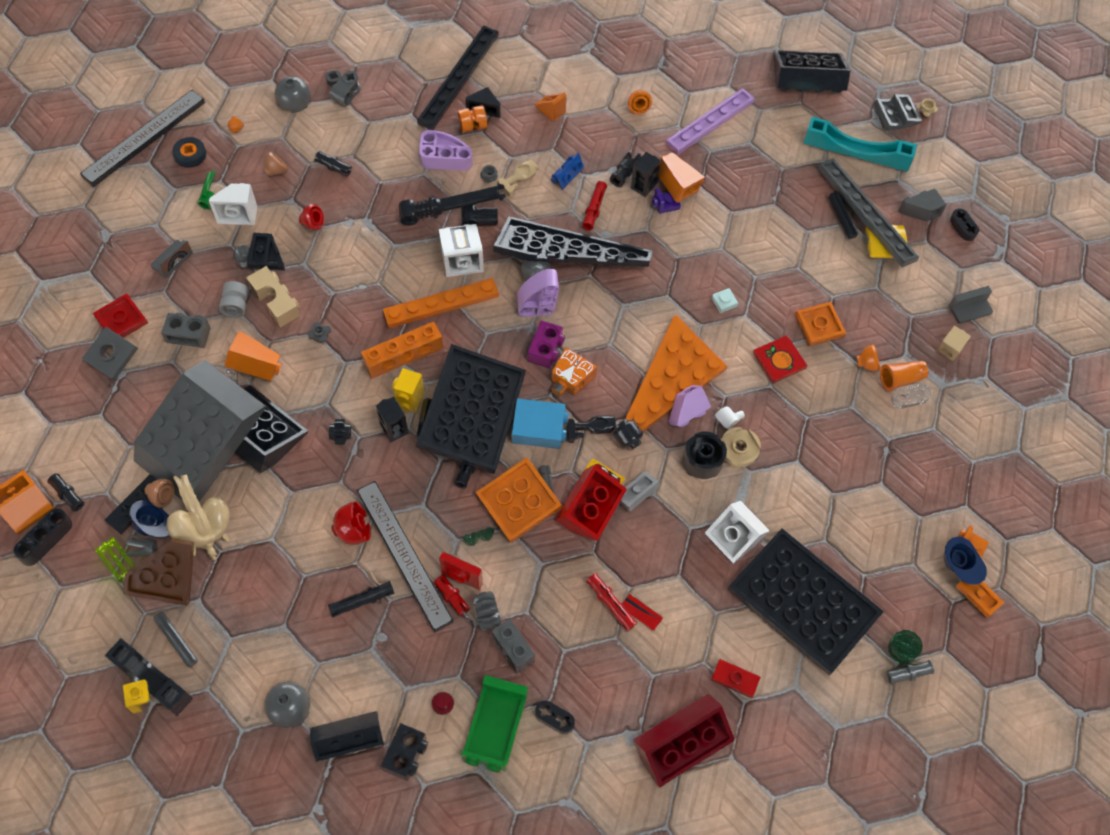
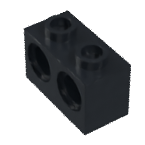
M645 152L633 166L631 189L646 197L658 184L661 160Z
M394 396L389 399H383L379 404L375 405L379 424L390 443L409 434L406 416Z
M400 723L381 764L382 770L405 781H408L410 776L414 777L419 763H417L419 755H424L429 743L426 741V734ZM413 737L417 739L415 746H405L408 738ZM399 759L407 760V765L403 769H397L395 767L396 762Z

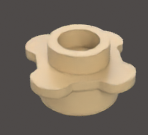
M924 99L921 104L916 106L917 110H920L925 117H929L931 113H936L938 110L936 103L932 99Z

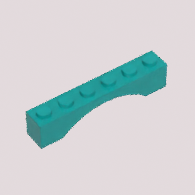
M812 116L803 144L906 172L909 171L917 148V144L902 140L892 142L860 140L843 133L830 121Z

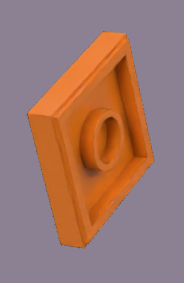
M832 302L795 312L796 319L809 346L842 338L846 335V331Z

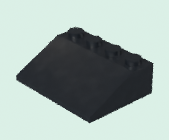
M774 50L775 82L781 90L794 88L799 91H807V89H814L817 92L831 90L836 93L847 91L851 70L842 53Z
M249 385L243 389L267 407L235 453L259 473H262L281 460L308 434V430L253 386Z

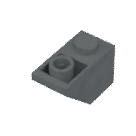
M934 188L929 191L924 190L913 197H906L902 201L899 212L922 221H928L941 216L947 204Z

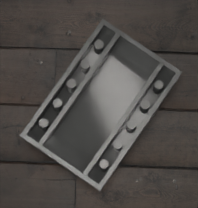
M204 360L182 373L134 441V462L157 480H171L174 484V494L181 500L179 488L173 477L176 476L181 479V475L187 474L194 494L200 502L267 406L207 360Z

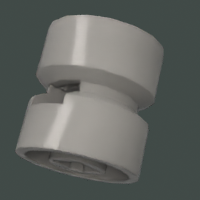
M235 281L224 283L219 305L220 313L231 318L244 316L248 287Z

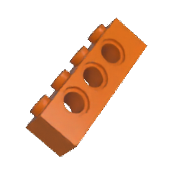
M433 321L362 351L363 363L371 379L443 349V339Z

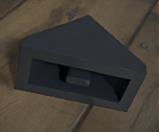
M488 87L466 97L465 104L469 110L483 105L487 116L501 117V103Z

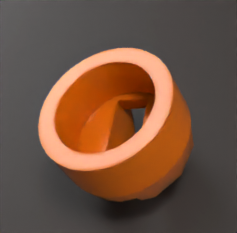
M232 116L228 121V128L231 132H239L244 127L242 121L235 116Z

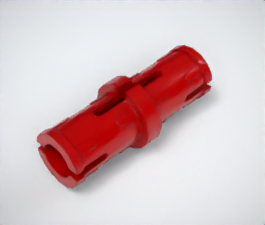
M445 574L441 575V580L438 577L434 584L445 596L444 600L453 606L459 616H463V611L467 613L470 610V606L460 596L458 588H454Z

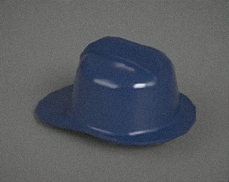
M149 500L137 501L132 505L130 517L133 521V527L139 534L155 538L170 536L167 531V518L169 515L162 508L154 506Z
M959 536L951 538L945 546V565L949 570L955 572L961 581L971 585L980 584L987 575L984 561L969 540Z

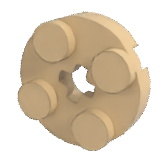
M734 427L724 433L721 441H724L727 447L725 461L731 467H746L756 461L760 453L761 443L753 431L743 430L742 427ZM737 443H738L740 446H742V445L745 446V447L743 448V451H739V450L736 449V444H737Z

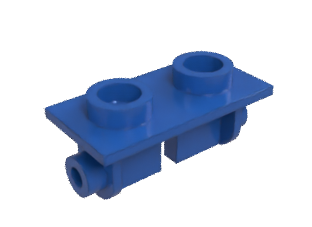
M579 153L575 156H569L561 166L562 169H558L551 176V182L553 184L559 183L562 190L584 168Z

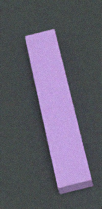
M742 88L667 139L665 144L676 155H679L753 104L755 98Z

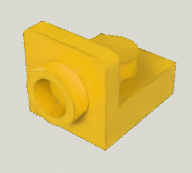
M141 680L123 685L126 708L133 714L142 712L141 704L150 701L147 681Z

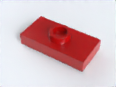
M719 659L711 681L749 698H753L761 676Z

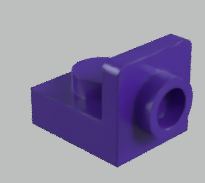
M659 188L655 189L652 202L653 206L657 207L659 214L680 210V202L677 203L669 192L661 194Z

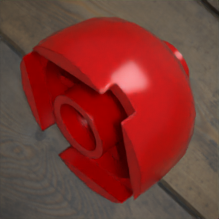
M359 502L345 504L334 515L332 532L345 544L358 545L369 541L371 538L370 523L365 524L364 517L367 514Z

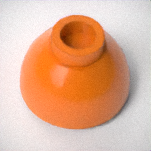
M636 90L628 98V107L634 114H643L651 108L652 98L644 90Z
M875 345L867 346L857 356L859 367H864L870 371L880 370L881 367Z

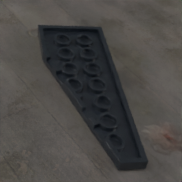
M508 216L493 247V252L516 257L521 260L649 267L653 254L652 250Z

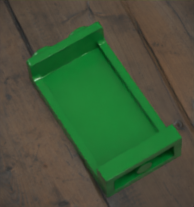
M485 675L482 683L483 688L461 757L465 760L464 763L478 767V764L487 766L489 771L500 773V770L506 771L527 699L528 687Z

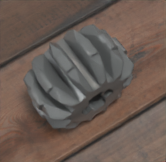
M485 591L474 595L473 603L480 628L482 630H489L499 626L501 619L494 593L492 591Z

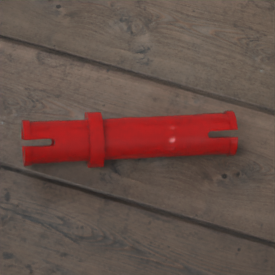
M604 181L596 182L589 207L585 210L586 216L582 223V228L591 231L594 228L596 218L600 215L599 209L607 189V184Z
M594 573L586 580V583L598 595L597 599L604 602L626 629V632L637 625V621L633 619L612 593V588L607 587L597 573Z

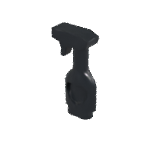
M595 416L588 422L575 423V420L570 418L567 423L569 443H574V440L584 437V433L576 431L589 430L594 434H605L615 431V416Z

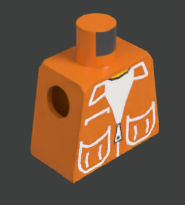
M566 347L552 371L551 381L555 385L551 388V391L558 397L564 391L576 395L596 377L597 366Z

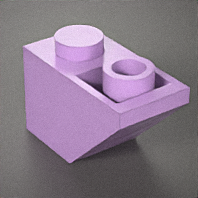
M691 385L676 394L668 421L670 425L684 427L690 423L689 420L694 417L703 416L706 410L711 408L702 386Z

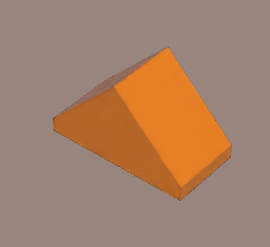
M565 92L546 95L534 105L550 120L555 121L566 113L567 95Z

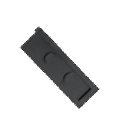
M377 711L310 728L311 746L316 762L384 744Z

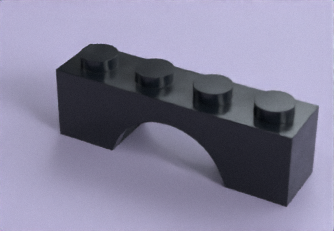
M122 638L104 655L133 681L146 680L149 694L176 716L193 699L183 688L159 671Z

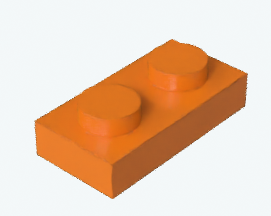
M961 581L955 586L987 618L1004 604L983 581L976 585Z

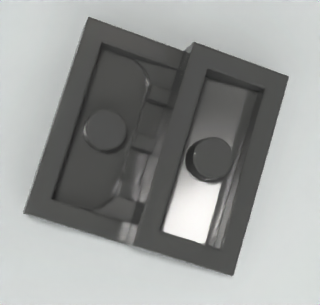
M894 94L892 99H876L873 103L886 130L908 128L922 122L909 94Z

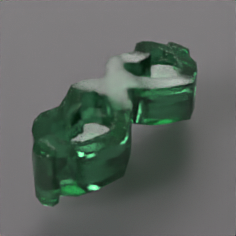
M487 527L486 530H480L477 533L465 534L463 542L469 546H475L479 539L490 541L494 534V528Z

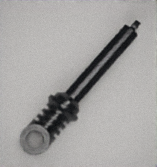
M498 183L494 187L441 199L431 195L426 201H417V203L409 199L403 200L398 205L400 223L411 226L416 224L420 218H429V216L438 218L444 211L497 199L502 201L506 194H500L499 190L505 189L503 184Z

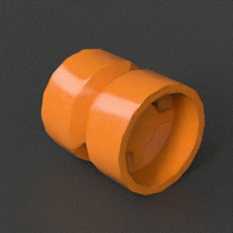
M483 105L473 107L472 110L468 108L458 110V119L462 133L472 132L474 128L476 130L487 129V118Z

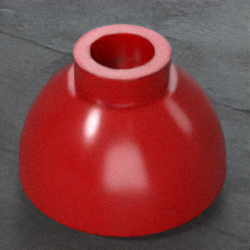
M310 204L299 215V222L310 230H320L324 224L323 211L318 205Z

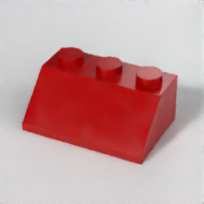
M593 465L583 471L555 521L573 533L598 541L627 488Z

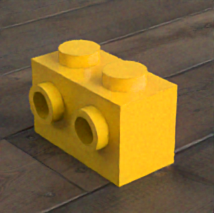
M403 368L399 377L395 378L392 384L394 397L402 411L416 413L424 396L422 374Z

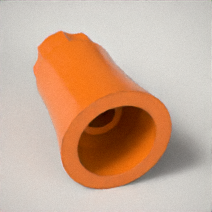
M924 361L884 364L880 369L882 385L889 392L902 386L919 382L929 375L927 364Z

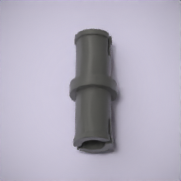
M927 660L913 665L911 663L905 664V667L888 670L886 674L889 683L893 685L906 680L915 681L917 677L934 674V667L932 662Z

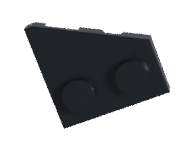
M253 233L247 261L248 268L262 269L267 266L269 270H285L284 262L272 234Z

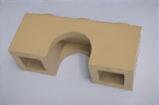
M265 266L246 277L250 289L259 301L266 297H275L273 301L267 304L270 315L280 328L300 316L298 308H300L299 303L294 297L291 299L287 287L278 282L280 280L274 271L271 272Z

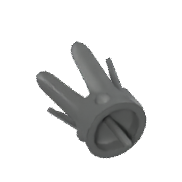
M131 534L132 537L143 541L128 540L127 543L135 547L144 548V550L127 552L126 555L149 556L159 549L157 541L149 538L143 539Z

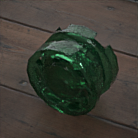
M910 630L897 632L888 643L890 657L900 664L913 662L923 649L920 637Z

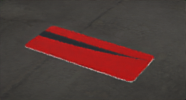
M631 594L622 603L629 614L651 630H655L663 619L662 616Z

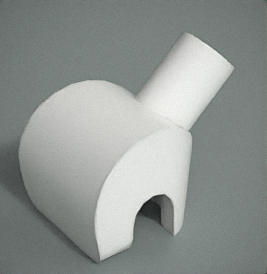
M724 407L715 416L729 430L740 419H743L745 414L743 411L734 413L730 407Z

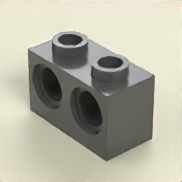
M168 313L161 334L166 343L205 348L211 327L207 318L199 315L188 316L182 313Z
M511 619L492 630V639L516 674L535 662L534 652Z

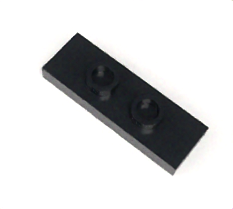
M149 474L104 521L122 535L133 523L130 517V508L137 501L149 500L145 494V487L157 479Z

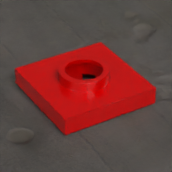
M442 552L439 557L441 573L459 583L466 584L480 591L483 585L481 568L446 552Z

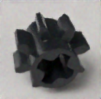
M335 419L334 424L329 425V439L334 440L335 445H345L346 439H351V424H346L345 419Z

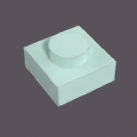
M730 288L712 294L711 299L720 313L738 306V302Z

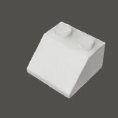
M231 183L209 198L217 224L255 225L258 207L251 184Z
M741 501L730 504L705 534L734 564L754 548L769 530Z

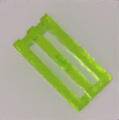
M112 536L109 538V542L106 543L105 541L102 543L103 546L97 547L94 550L116 579L121 582L124 580L125 573L129 570L125 568L110 547L113 545L131 567L130 569L135 564ZM107 550L122 570L123 574L121 576L103 554L104 551Z

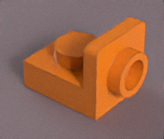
M971 525L966 530L962 529L958 536L969 540L982 558L989 541L972 532L974 527Z

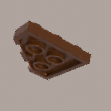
M173 538L138 563L124 575L123 594L187 606L190 603L194 542Z

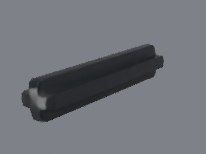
M830 193L829 200L848 238H856L858 231L839 193Z

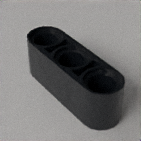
M61 509L51 510L15 545L13 549L14 555L26 566L35 565L70 531L72 520ZM43 535H46L44 539L40 540ZM27 551H30L28 555L24 556Z

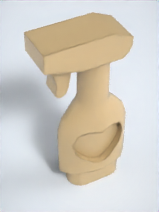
M530 159L514 169L513 175L508 179L499 178L498 183L503 184L505 189L501 190L509 198L513 197V192L518 188V184H512L516 181L527 180L536 174V171L539 170L537 164Z

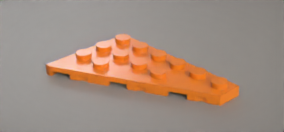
M677 315L673 317L625 418L628 421L634 420L642 432L672 411L676 394L691 385H698L703 388L727 369V365Z

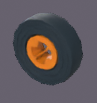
M195 137L180 139L175 143L172 150L175 161L185 168L196 167L203 163L207 153L204 143Z

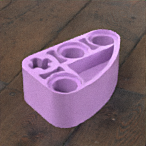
M426 130L421 134L419 152L422 167L426 169L465 171L473 166L472 150L460 139L434 130Z
M545 269L533 275L522 284L516 295L518 314L520 316L551 315L554 313L559 294L556 270Z

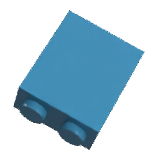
M517 398L512 443L560 449L561 442H565L566 430H563V424L568 423L569 412H565V404Z

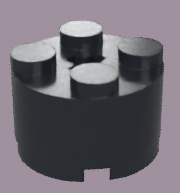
M708 431L696 433L687 441L683 454V465L687 474L700 479L716 477L721 471L727 455L726 444L715 433Z

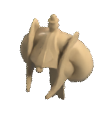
M187 474L181 475V479L174 476L173 479L176 481L179 493L188 512L178 510L170 514L167 518V531L174 539L194 542L193 556L196 555V548L206 549L209 558L215 561L217 560V553L215 548H213L214 542L218 539L229 542V538L225 534L230 520L228 505L221 498L212 497L200 506Z

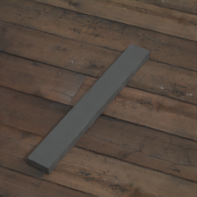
M834 158L818 164V170L901 267L918 261L919 256Z

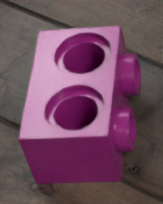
M540 321L528 351L529 363L549 369L553 362L556 363L559 355L558 347H562L565 340L562 326Z

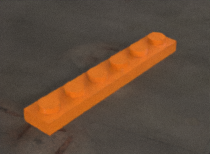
M490 278L384 308L383 314L388 328H393L498 298L499 292L494 279Z

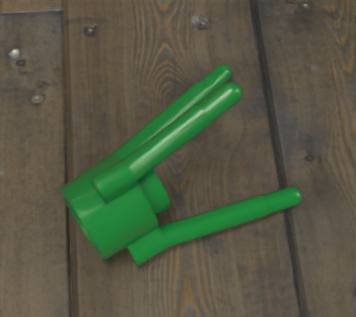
M215 170L207 173L201 195L197 201V204L206 210L211 209L209 198L215 195L209 190Z

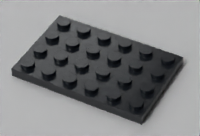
M451 344L416 448L495 474L526 370Z
M783 528L780 529L728 587L731 593L829 676L884 612Z

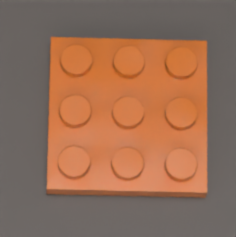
M527 457L476 492L510 543L563 508Z

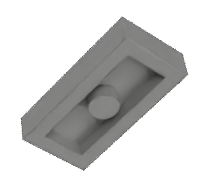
M644 471L625 487L627 490L620 504L631 512L660 487L659 481Z

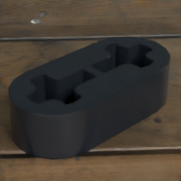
M960 208L954 210L950 217L951 224L964 240L973 241L979 233L978 225L966 210Z
M547 700L541 701L536 705L535 716L539 722L563 735L573 731L575 719L569 712ZM549 707V713L554 717L547 714L542 717L539 709ZM556 718L563 721L565 718L569 719L568 724L571 726H565L564 729L561 728V722L556 720Z

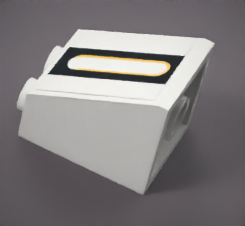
M476 224L439 229L446 277L484 272L483 249Z

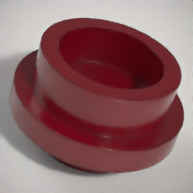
M447 692L437 693L431 703L434 712L439 715L450 713L454 707L453 697Z

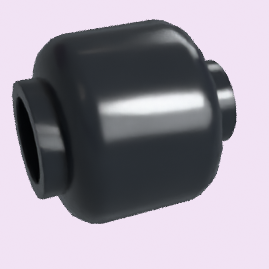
M625 419L614 427L613 436L623 449L630 447L633 450L642 443L640 439L643 437V432L634 420L628 421Z

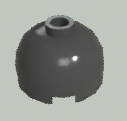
M295 76L285 77L278 82L275 88L276 102L281 110H291V113H295L308 107L311 93L308 85L301 78Z
M291 681L280 682L273 686L266 695L264 701L265 713L270 722L277 727L294 728L303 723L308 717L311 700L305 688L298 683Z

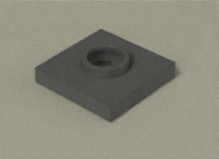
M105 326L82 359L115 381L138 347ZM112 345L114 349L112 356L103 358L102 353L104 354L108 348L107 346Z

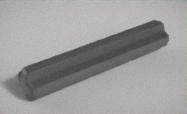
M159 612L155 615L154 621L188 667L197 664L198 658L166 614Z

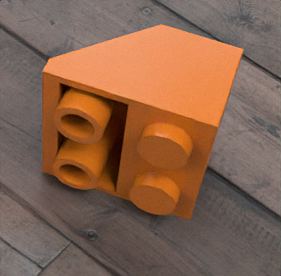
M22 470L0 485V514L17 535L54 509L25 470Z

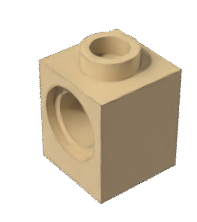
M954 326L937 351L954 362L971 336L964 330Z

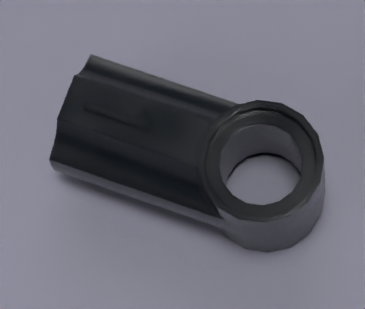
M474 205L462 207L461 224L462 226L476 224L477 227L478 225H497V208H477Z

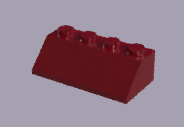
M710 694L703 696L633 739L641 760L659 788L735 741L722 705Z

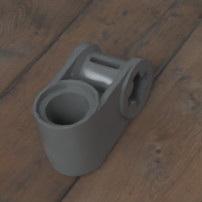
M355 71L345 72L338 82L332 86L329 97L344 106L349 105L361 90V86L358 83V74Z

